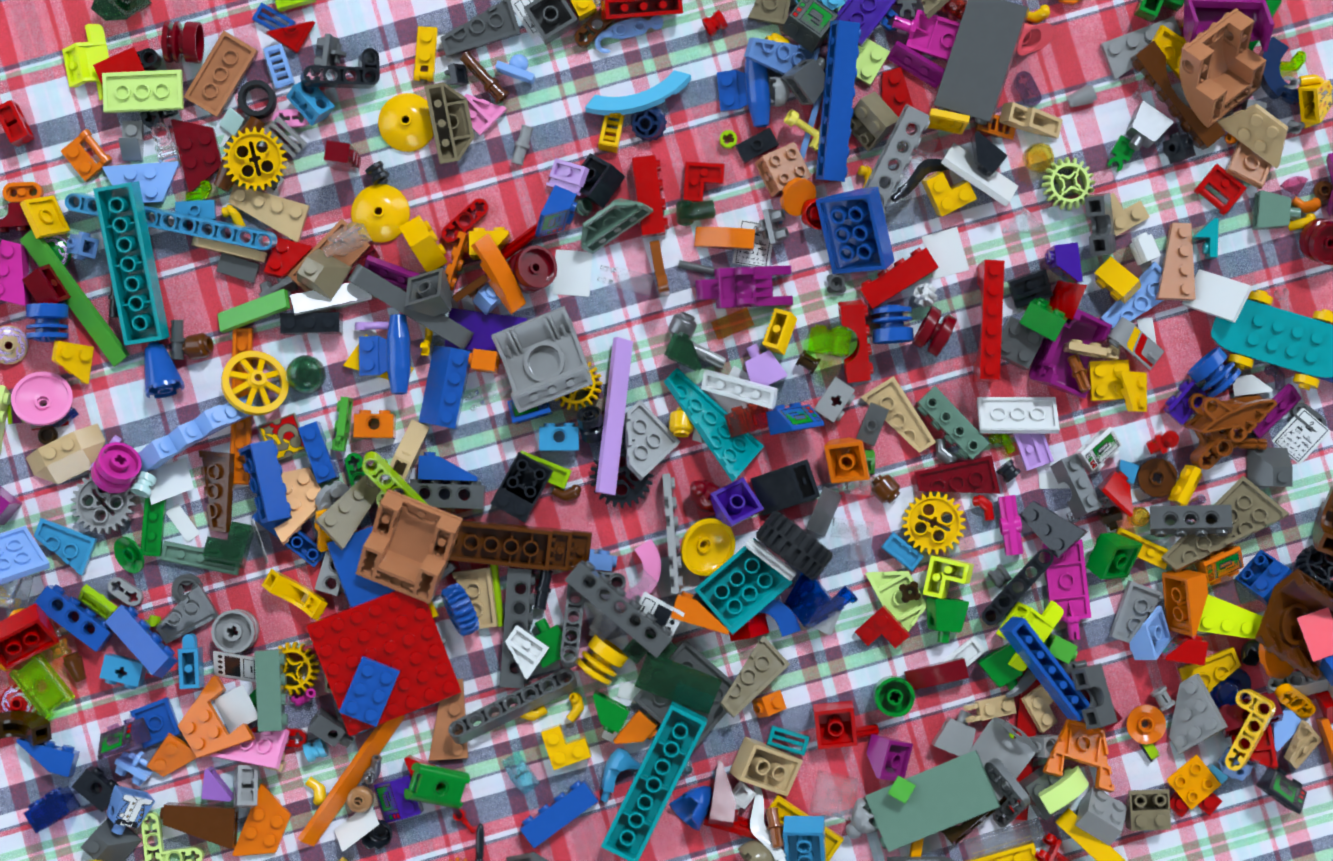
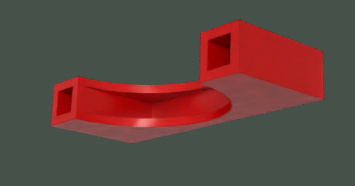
M984 260L977 266V285H979L981 292L982 315L979 348L976 359L973 362V382L993 383L1000 380L1005 260Z

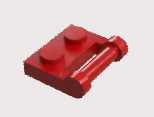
M1216 163L1195 187L1193 192L1203 196L1219 209V213L1224 216L1247 188ZM1209 184L1228 200L1227 203L1221 202L1204 187Z

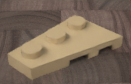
M491 567L452 572L454 579L465 589L474 606L479 621V629L497 627L498 619Z

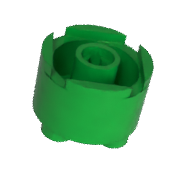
M891 675L877 682L873 689V700L876 707L885 715L901 717L911 710L915 700V693L909 682L899 676ZM892 692L896 694L898 693L895 701L893 699H889V697H891Z

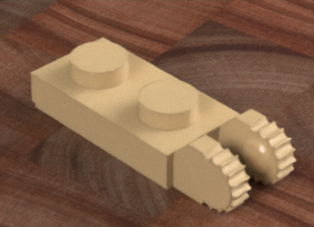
M1006 694L963 705L964 710L976 709L977 715L965 718L967 723L1016 713L1014 697L1007 698Z

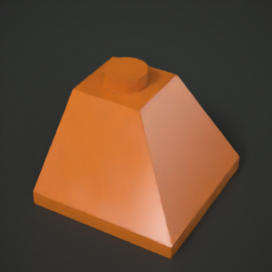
M850 437L831 439L824 445L831 484L870 479L863 440Z

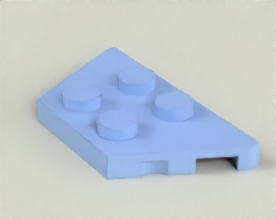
M180 162L103 166V170L112 185L139 181L144 204L163 203L167 197V191L173 183L177 168L179 169Z

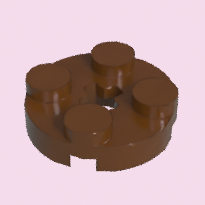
M1160 458L1149 459L1140 466L1137 472L1138 486L1142 492L1150 497H1164L1170 494L1175 486L1177 471L1173 464L1167 460ZM1154 473L1162 475L1160 483L1153 481Z

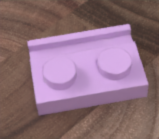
M555 158L549 175L551 178L546 185L552 188L557 185L580 196V189L584 186L590 169Z
M1013 434L1026 471L1054 462L1044 434Z

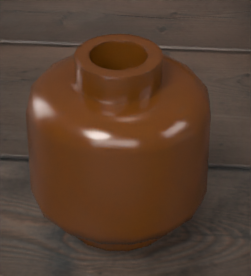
M198 333L187 336L182 348L184 354L190 359L198 360L209 357L214 349V344L211 337L205 333Z
M887 474L883 477L879 475L872 481L874 486L871 492L881 503L888 502L890 504L900 495V485L891 475Z

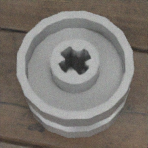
M243 609L223 612L217 616L211 629L212 640L217 648L231 654L246 651L254 646L260 633L256 617ZM235 627L237 628L236 631H238V634L234 633Z

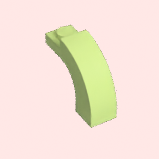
M1070 766L1063 769L1064 776L1060 780L1038 793L1050 814L1073 801L1088 787L1089 782L1079 766L1073 769Z

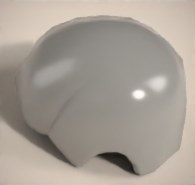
M769 77L770 98L775 101L771 105L781 107L789 98L790 88L783 78Z

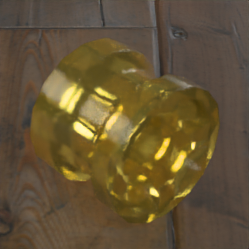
M1133 507V516L1130 518L1127 515L1128 522L1133 526H1144L1150 519L1149 512L1143 507Z
M67 638L61 639L59 643L49 648L53 652V660L72 653L71 648H68Z

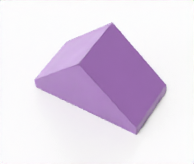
M212 766L204 771L201 799L230 802L234 799L232 790Z

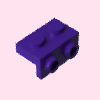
M1185 380L1178 387L1179 392L1176 396L1172 395L1165 402L1167 406L1163 410L1180 425H1183L1194 413L1188 404L1191 395L1200 393L1208 397L1195 384L1196 381L1189 380L1188 382ZM1196 397L1193 402L1196 408L1202 404L1200 397Z

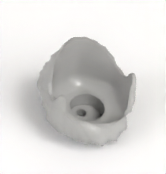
M865 797L859 798L855 802L851 810V822L845 828L847 835L852 839L859 838L862 834L877 831L871 819L874 815L868 813L865 807L867 803Z

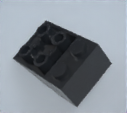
M518 452L490 504L526 523L553 470Z
M808 459L750 479L756 497L764 508V511H762L763 516L820 497Z

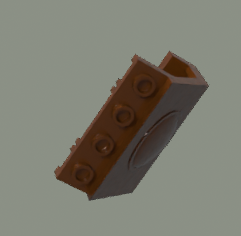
M1296 569L1274 586L1255 640L1261 643L1269 653L1277 655L1281 661L1285 660L1292 668L1299 669L1306 677L1309 676L1314 680H1318L1322 677V674L1316 662H1313L1297 618L1327 607L1333 618V593L1301 570Z

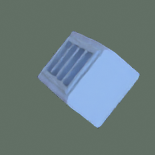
M283 44L264 48V54L276 89L295 84ZM279 52L281 53L280 55L271 57L272 54ZM283 59L282 63L273 65V62ZM284 67L286 68V70H284V71H281V72H278V73L275 72V70H278V69H281V68H284ZM285 75H288L289 77L287 79L278 81V77H282Z

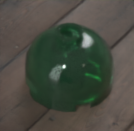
M301 355L288 364L286 379L294 391L302 394H312L319 391L325 382L326 369L317 358L310 355Z

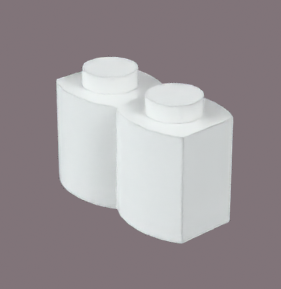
M1145 232L1131 239L1132 243L1129 244L1137 266L1161 256L1152 234L1148 235Z

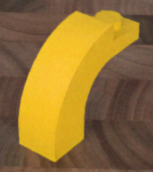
M274 569L269 571L261 585L268 592L294 604L315 620H319L328 604L322 596Z

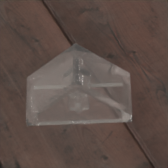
M1024 207L1002 229V234L1040 233L1045 230V226Z

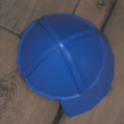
M701 786L692 788L669 804L682 821L697 831H700L711 805V787Z

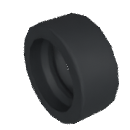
M252 80L246 82L240 88L237 101L239 107L247 116L263 119L273 113L276 108L277 97L274 90L267 83L261 80ZM255 88L265 90L269 97L267 106L260 111L250 109L246 103L248 92Z

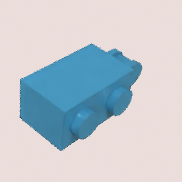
M191 633L183 637V648L178 649L179 689L201 688L205 686L203 647H198L197 636Z

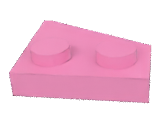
M469 94L464 95L468 101L472 127L480 136L507 111L505 106H499Z

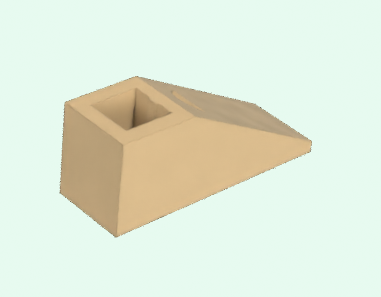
M411 420L390 463V466L405 481L409 479L430 429L429 426Z

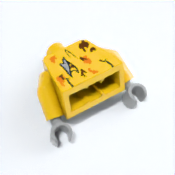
M1315 74L1299 76L1298 79L1285 76L1283 79L1290 81L1289 85L1284 86L1285 88L1295 89L1299 85L1301 122L1298 123L1295 120H1290L1287 123L1288 126L1293 127L1288 131L1293 134H1299L1303 127L1306 129L1323 121L1332 107V85L1329 80H1324L1323 77Z

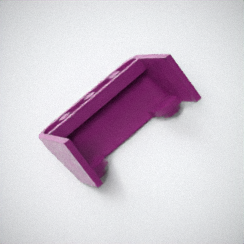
M1184 0L1183 34L1186 43L1193 41L1200 32L1207 30L1213 22L1217 23L1221 20L1225 13H1230L1237 8L1240 12L1254 20L1250 41H1260L1263 52H1267L1275 24L1266 0Z

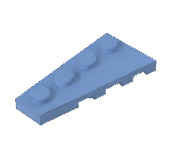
M749 38L744 57L784 75L802 60H817L820 48L811 53L801 45Z

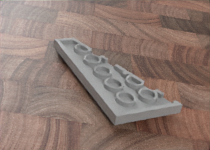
M669 473L662 474L671 594H678L680 588H683L682 575L678 576V568H682L681 556H677L676 548H680L679 536H675V528L679 527L678 516L674 517L673 509H677L676 497H672V489H675V477H671Z

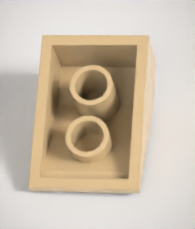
M745 736L729 773L740 781L788 797L803 760Z

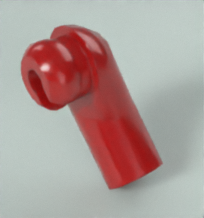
M984 495L973 497V505L975 507L979 506L984 510L985 521L995 520L992 502Z

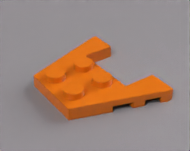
M216 675L210 679L178 724L180 731L196 758H203L256 739L249 726L245 723L230 734L211 704L213 700L226 691L223 683Z
M1071 719L1066 720L1043 768V773L1056 777L1062 776L1064 758L1097 768L1095 788L1109 793L1114 792L1115 787L1111 783L1110 777L1112 770L1108 766L1107 760L1109 753L1105 730L1102 728L1087 730L1085 723Z

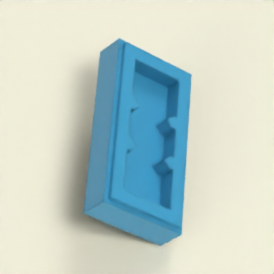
M215 200L175 202V212L217 220Z
M894 532L890 534L881 546L883 550L911 572L924 557Z

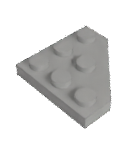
M641 400L626 412L627 467L641 481L681 442Z
M1199 673L1194 674L1179 685L1169 735L1178 754L1188 751L1228 727Z

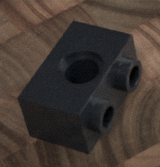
M91 766L82 773L72 788L103 812L108 809L114 786H119V784L112 779H107L100 768ZM96 782L101 784V792L95 790Z

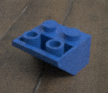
M1260 550L1235 579L1256 599L1267 606L1274 586L1290 575L1292 571L1263 550Z

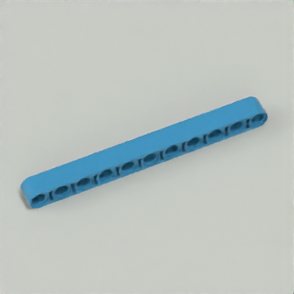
M71 193L66 196L65 206L69 210L98 216V211L93 208L94 195ZM75 197L79 199L78 207L74 204ZM144 206L148 227L259 250L272 249L277 244V236L270 231ZM151 212L155 215L154 222L149 219ZM170 216L174 219L173 226L168 223ZM189 220L193 222L192 230L187 227ZM207 224L212 226L213 231L211 234L206 231ZM226 228H229L232 232L230 238L225 235ZM245 232H248L251 236L249 242L244 239ZM264 236H267L270 240L268 246L263 243Z

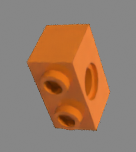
M359 410V414H354L353 437L396 438V415L391 414V410H379V414H371V410ZM373 419H378L380 425L377 429L373 430L370 427V422Z

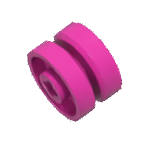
M119 442L109 443L101 448L91 468V477L101 490L116 494L126 492L134 483L142 467L141 458L138 452L127 444Z

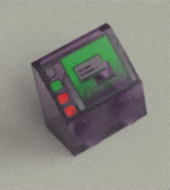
M134 716L124 720V725L119 726L118 723L108 726V731L100 734L98 760L151 740L144 717L136 720Z

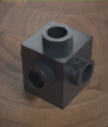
M1180 132L1171 134L1169 139L1163 142L1164 153L1168 157L1170 164L1196 156L1193 148L1194 143L1189 133L1181 135Z

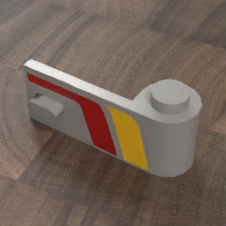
M1121 317L1108 335L1110 339L1108 342L1116 348H1119V346L1125 348L1149 370L1152 369L1165 352L1137 326L1124 317Z

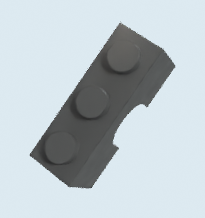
M1110 193L1093 194L1084 197L1086 217H1090L1092 222V234L1089 236L1091 256L1109 255L1116 252Z
M1077 453L1063 458L1050 466L1058 484L1065 482L1071 489L1072 498L1067 504L1075 520L1102 508Z
M1099 663L1072 670L1071 674L1075 689H1084L1090 696L1089 707L1082 710L1087 730L1118 722L1102 664Z

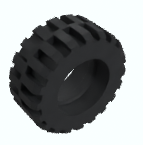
M778 511L772 512L756 532L758 540L811 580L818 578L833 557V553Z

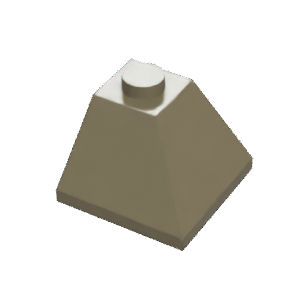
M316 249L307 256L297 271V281L332 300L352 270V267L326 252Z

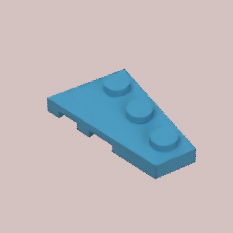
M40 518L34 534L38 541L57 554L67 565L74 568L78 574L84 576L98 540L97 538L44 518Z

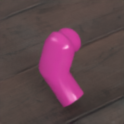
M309 688L302 697L295 693L290 700L294 703V706L299 707L310 702L316 695L314 689Z

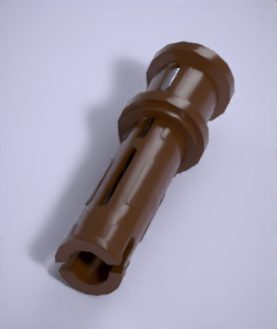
M469 51L462 55L460 60L482 83L484 91L491 94L497 105L502 103L509 96V91H505L498 83L499 80L495 77L492 78Z

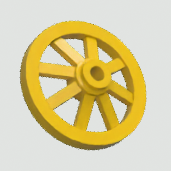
M245 351L232 357L224 367L221 375V388L225 398L234 408L245 414L259 416L275 411L283 403L288 393L289 381L285 369L274 357L260 351ZM247 360H259L257 369L254 370ZM240 363L248 374L231 371V369ZM264 363L268 364L274 371L263 373ZM279 377L280 388L267 380ZM229 378L245 380V382L231 389ZM248 388L250 392L246 403H243L235 395ZM265 388L279 395L274 402L270 403ZM256 392H259L264 406H251Z

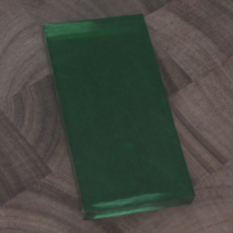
M647 652L635 687L709 714L722 679L661 656L656 658L650 652Z

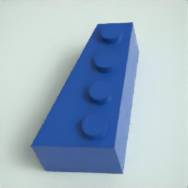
M267 440L251 443L238 449L239 455L245 458L244 470L251 477L249 482L250 489L257 496L254 502L261 524L289 518L291 506L286 499L287 488L282 481V467L278 463V448L274 441Z

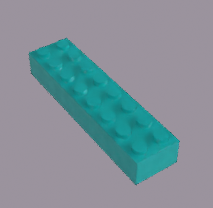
M136 181L93 188L124 345L166 339L170 335L140 183Z
M672 701L602 842V848L628 861H639L707 724L708 718Z

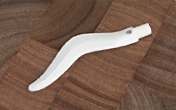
M754 786V792L757 794L754 797L750 818L751 831L769 849L775 861H786V854L782 847H772L770 831L767 830L764 823L763 793L760 787Z

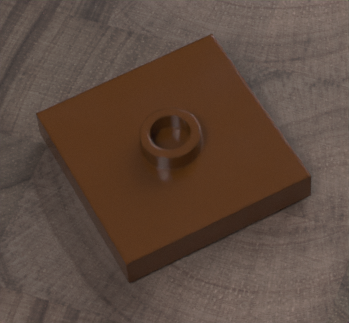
M483 274L454 294L453 299L457 303L467 295L471 298L479 291L478 287L489 281V279Z

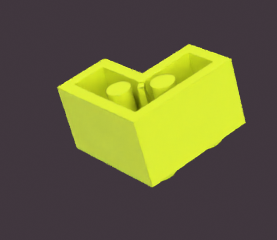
M931 555L923 594L940 599L947 598L950 581L962 584L970 583L974 564Z

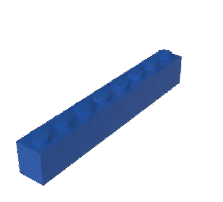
M830 21L815 177L818 180L845 182L848 173L846 165L850 153L848 144L852 132L850 124L853 117L852 103L855 97L854 82L857 77L858 41L861 36L860 23Z

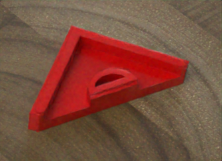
M308 21L266 31L265 34L293 52L298 53L315 22Z

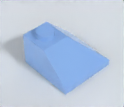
M1162 606L1155 608L1130 641V651L1133 653L1134 660H1157L1172 640Z

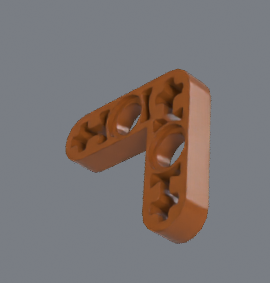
M659 240L650 241L659 297L669 296L667 275L665 274Z

